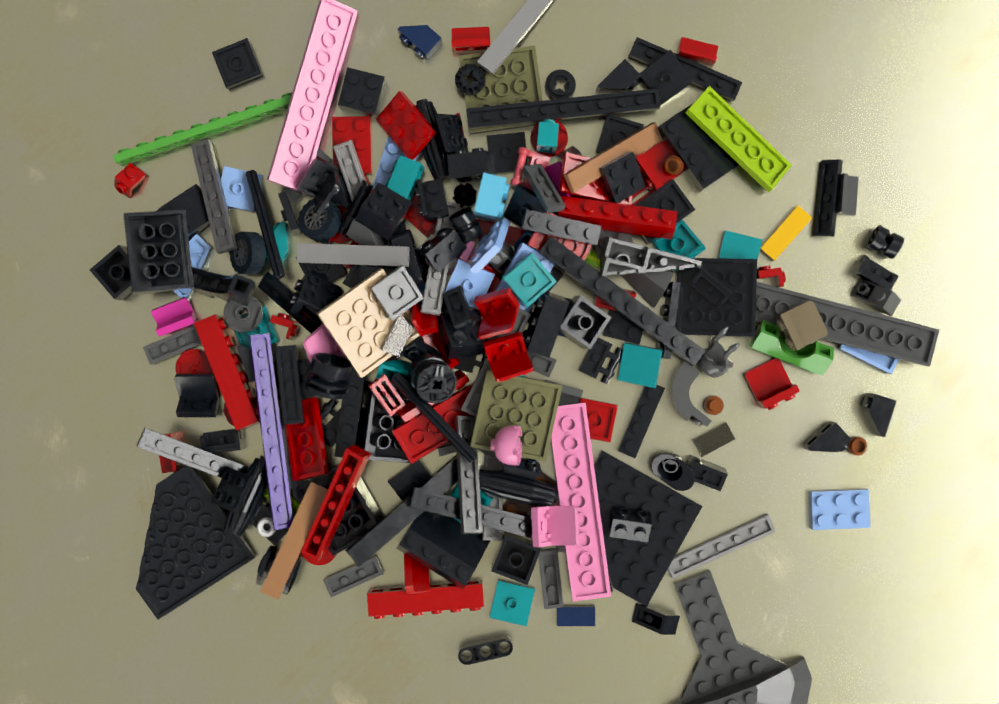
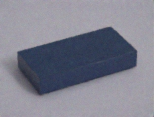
M563 606L562 608H557V626H595V606Z

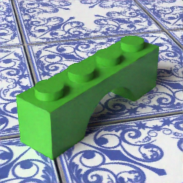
M765 320L761 321L755 331V337L752 338L751 348L822 376L833 362V347L815 341L810 345L804 346V348L793 351L781 336L779 327Z

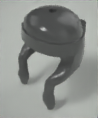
M728 326L722 328L712 338L711 347L704 349L705 352L698 360L699 367L709 377L717 378L722 376L734 366V362L728 357L737 350L740 344H733L726 351L718 342L729 329Z

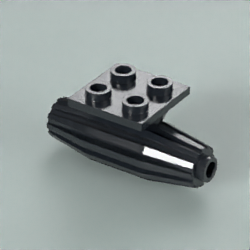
M427 99L418 100L415 107L437 131L434 137L422 149L424 159L434 180L442 178V180L448 179L447 155H451V153L458 150H464L465 153L469 152L468 142L462 130V121L458 115L438 114L433 103Z
M264 456L255 458L246 473L229 467L223 473L211 501L212 504L228 510L223 530L242 537L255 517L268 488Z
M521 459L519 465L502 463L504 471L480 470L479 472L480 490L498 498L528 505L552 506L553 503H557L559 495L556 487L535 479L542 476L540 463H537L538 461L535 459Z

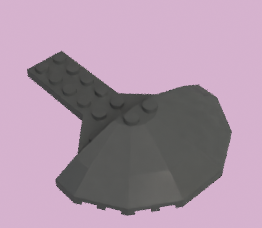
M710 570L674 583L700 652L698 664L694 672H692L686 685L687 688L678 704L808 703L812 676L805 658L800 657L784 663L737 642Z

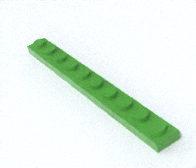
M286 93L277 100L268 99L259 106H248L242 112H230L227 114V117L221 119L220 117L212 118L209 120V123L203 125L201 123L192 125L191 129L186 131H174L173 135L168 137H156L155 141L139 143L136 145L137 147L132 149H121L118 151V154L113 155L114 161L122 166L287 110L292 93Z

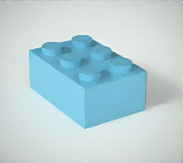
M483 173L474 210L476 219L494 223L498 219L502 220L505 210L503 200L507 201L510 184H507V178Z

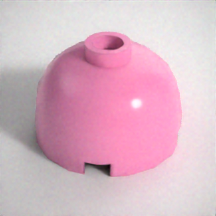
M505 426L496 433L495 439L491 440V451H495L497 459L504 464L519 465V462H521L522 442H520L518 437L522 436L520 426Z

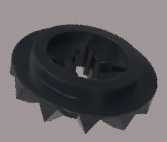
M465 64L455 74L456 87L463 94L475 95L485 86V74L482 68L475 64ZM471 72H473V78L476 81H472L469 87H467V79L464 77H469Z
M559 69L548 75L545 88L547 94L553 99L570 98L575 91L576 82L570 72ZM556 79L560 83L567 81L564 84V91L561 88L555 89L557 86Z

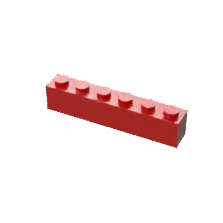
M561 196L565 208L563 211H558L559 217L599 225L601 230L672 239L676 229L677 211Z
M214 314L195 322V328L236 431L260 423L258 406H255L253 401L255 399L254 392L247 386L248 377L244 370L241 371L239 366L241 360L239 355L233 351L232 346H234V342L231 336L226 333L225 328H227L224 318Z
M356 445L346 449L300 553L317 562L326 555L370 457V452Z
M483 580L469 581L463 589L453 583L431 584L430 592L407 594L405 587L371 589L367 592L369 617L374 616V619L385 618V615L403 617L407 613L419 616L423 615V612L440 614L443 610H450V612L455 613L469 608L470 611H477L484 607Z

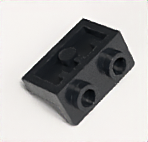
M442 178L426 182L417 179L418 186H415L417 198L421 200V204H418L420 215H424L427 221L449 217Z

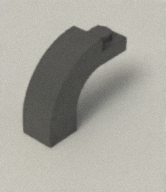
M681 361L670 381L669 391L672 405L684 420L688 421L692 416L691 420L698 426H708L712 420L696 409L689 397L691 384L700 372L686 361Z

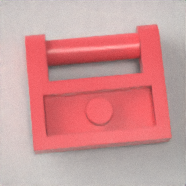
M519 147L516 169L510 185L516 187L520 183L533 191L526 177L524 182L521 181L526 157L529 158L528 165L542 164L543 168L549 166L551 157Z

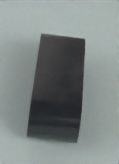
M407 229L394 233L390 238L392 246L409 247V267H404L415 285L426 283L411 230Z
M499 635L464 643L459 648L458 659L462 664L470 665L505 657L512 653L513 641L508 635ZM507 642L510 646L507 649H502L499 647V644ZM483 646H488L491 651L483 653L480 649ZM469 650L472 655L466 658L462 655V652Z

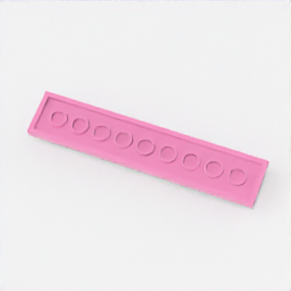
M319 0L267 181L301 192L297 190L298 182L316 157L358 13L357 10L338 1Z
M586 403L558 406L551 443L559 493V505L576 506L579 543L575 546H565L572 601L610 597L611 590Z

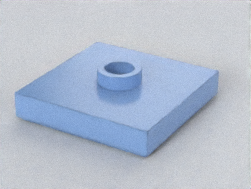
M224 166L221 183L227 206L254 212L255 207L245 175L247 171ZM257 174L261 185L263 175Z
M458 259L445 292L461 286L468 305L478 309L474 299L477 296L487 294L495 274L485 269H481L475 274L470 270L471 263Z

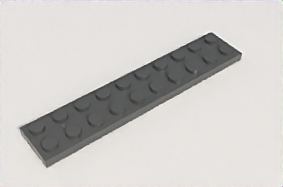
M757 282L755 322L761 323L762 320L778 326L777 315L808 301H813L828 331L827 336L821 339L926 367L931 365L940 329Z

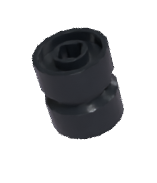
M471 207L461 209L449 217L453 229L458 230L457 234L463 243L470 242L483 233L479 222L474 221L476 216Z
M878 225L870 235L867 247L876 252L881 251L883 256L893 259L900 251L905 238L895 232L890 234L889 229Z

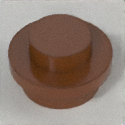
M672 155L666 159L665 170L669 174L676 175L683 170L684 163L679 156Z
M710 396L705 400L704 408L707 413L717 415L722 412L724 403L718 396Z
M858 436L851 438L852 440L848 442L849 452L856 456L863 455L867 450L866 440Z

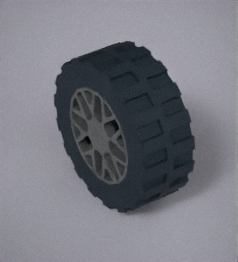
M314 198L304 204L298 217L300 231L316 242L330 240L339 231L342 224L341 210L336 204L330 201L328 208L323 210L321 214H317L315 212Z
M240 231L235 234L237 249L231 250L229 253L232 268L238 274H258L265 264V242L259 233Z

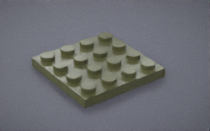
M535 45L515 48L493 75L482 68L486 78L484 88L475 95L464 94L466 109L543 101ZM484 53L459 56L460 67L465 64H475L480 67L477 61ZM471 72L469 77H464L467 79V87H469L472 81H476L473 78V72ZM539 122L469 129L470 133L533 125Z
M486 370L469 446L491 451V440L495 439L496 433L505 426L516 425L520 426L522 436H518L520 442H522L521 457L546 462L562 385L520 376L510 378L507 381L496 382L492 371Z

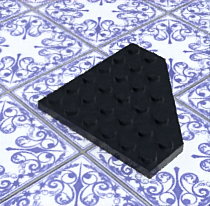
M601 450L594 462L607 567L614 589L647 607L703 506ZM613 507L651 512L652 527L648 542L609 537Z
M185 465L156 484L150 522L139 569L140 573L136 590L158 620L256 557L243 537L223 530L227 517L226 512L222 507L211 503L213 498L212 492L196 469Z

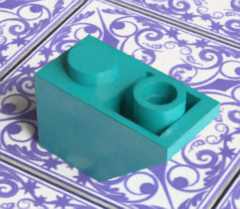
M282 220L281 223L277 222L272 229L283 263L291 253L289 224Z

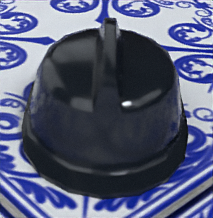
M666 453L654 458L652 462L653 473L670 487L678 491H685L693 486L695 482L693 470L683 462L679 455Z

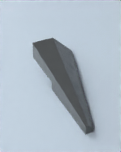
M605 236L600 254V275H625L629 273L700 268L702 261Z
M667 270L629 273L621 276L651 307L655 308L674 273Z

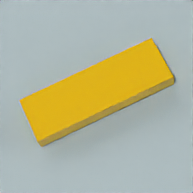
M799 205L796 206L761 246L760 250L772 261H775L809 223L812 217Z

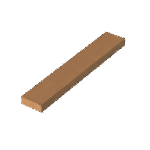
M656 122L648 124L565 173L564 177L570 192L575 193L602 176L599 170L600 167L628 151H633L636 156L660 142L662 137Z
M312 482L310 483L260 592L279 600L328 489Z

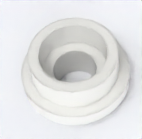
M265 517L258 522L257 531L261 536L269 537L276 532L273 529L272 518ZM265 523L270 524V530L266 531L264 529Z

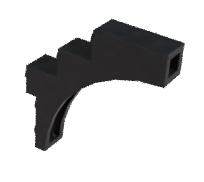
M192 267L194 288L190 289L209 298L215 296L227 302L232 300L248 306L255 290L254 280L237 273L227 276Z

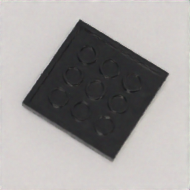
M693 258L702 261L700 268L678 269V282H680L677 306L678 331L684 335L716 336L722 328L728 326L729 329L724 336L755 337L757 259ZM703 267L734 292L721 309H718L690 286L692 280Z

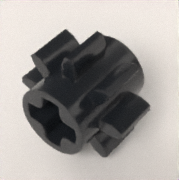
M468 182L466 185L460 183L454 189L453 200L460 204V207H463L464 204L470 206L476 200L475 194L477 191Z

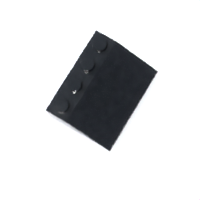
M688 106L662 123L658 129L662 139L669 144L675 155L683 160L685 172L698 191L701 192L739 164L685 113L690 108Z
M185 209L124 213L123 219L132 295L194 288Z
M365 380L356 446L371 453L368 460L410 463L392 432V429L403 424L404 421L397 413L391 417L387 414L368 387V384L374 381ZM381 383L390 395V397L392 398V400L398 406L399 402L394 397L390 389L387 387L386 384ZM376 386L375 388L377 389L381 397L384 399L388 407L392 410L393 407L388 402V400L381 392L379 387ZM393 386L404 403H408L410 400L397 387Z
M339 464L329 469V474L317 476L295 488L301 500H303L311 482L329 489ZM361 477L329 546L333 556L347 549L383 518Z
M424 511L413 520L396 549L463 589L477 568L490 541L483 540L482 533L461 534V523L452 517Z

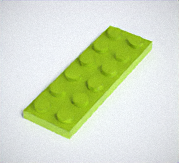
M710 86L685 112L768 193L773 190L792 166Z

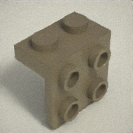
M808 301L776 316L779 329L785 333L786 344L793 351L804 348L805 345L819 340L828 334L813 301Z

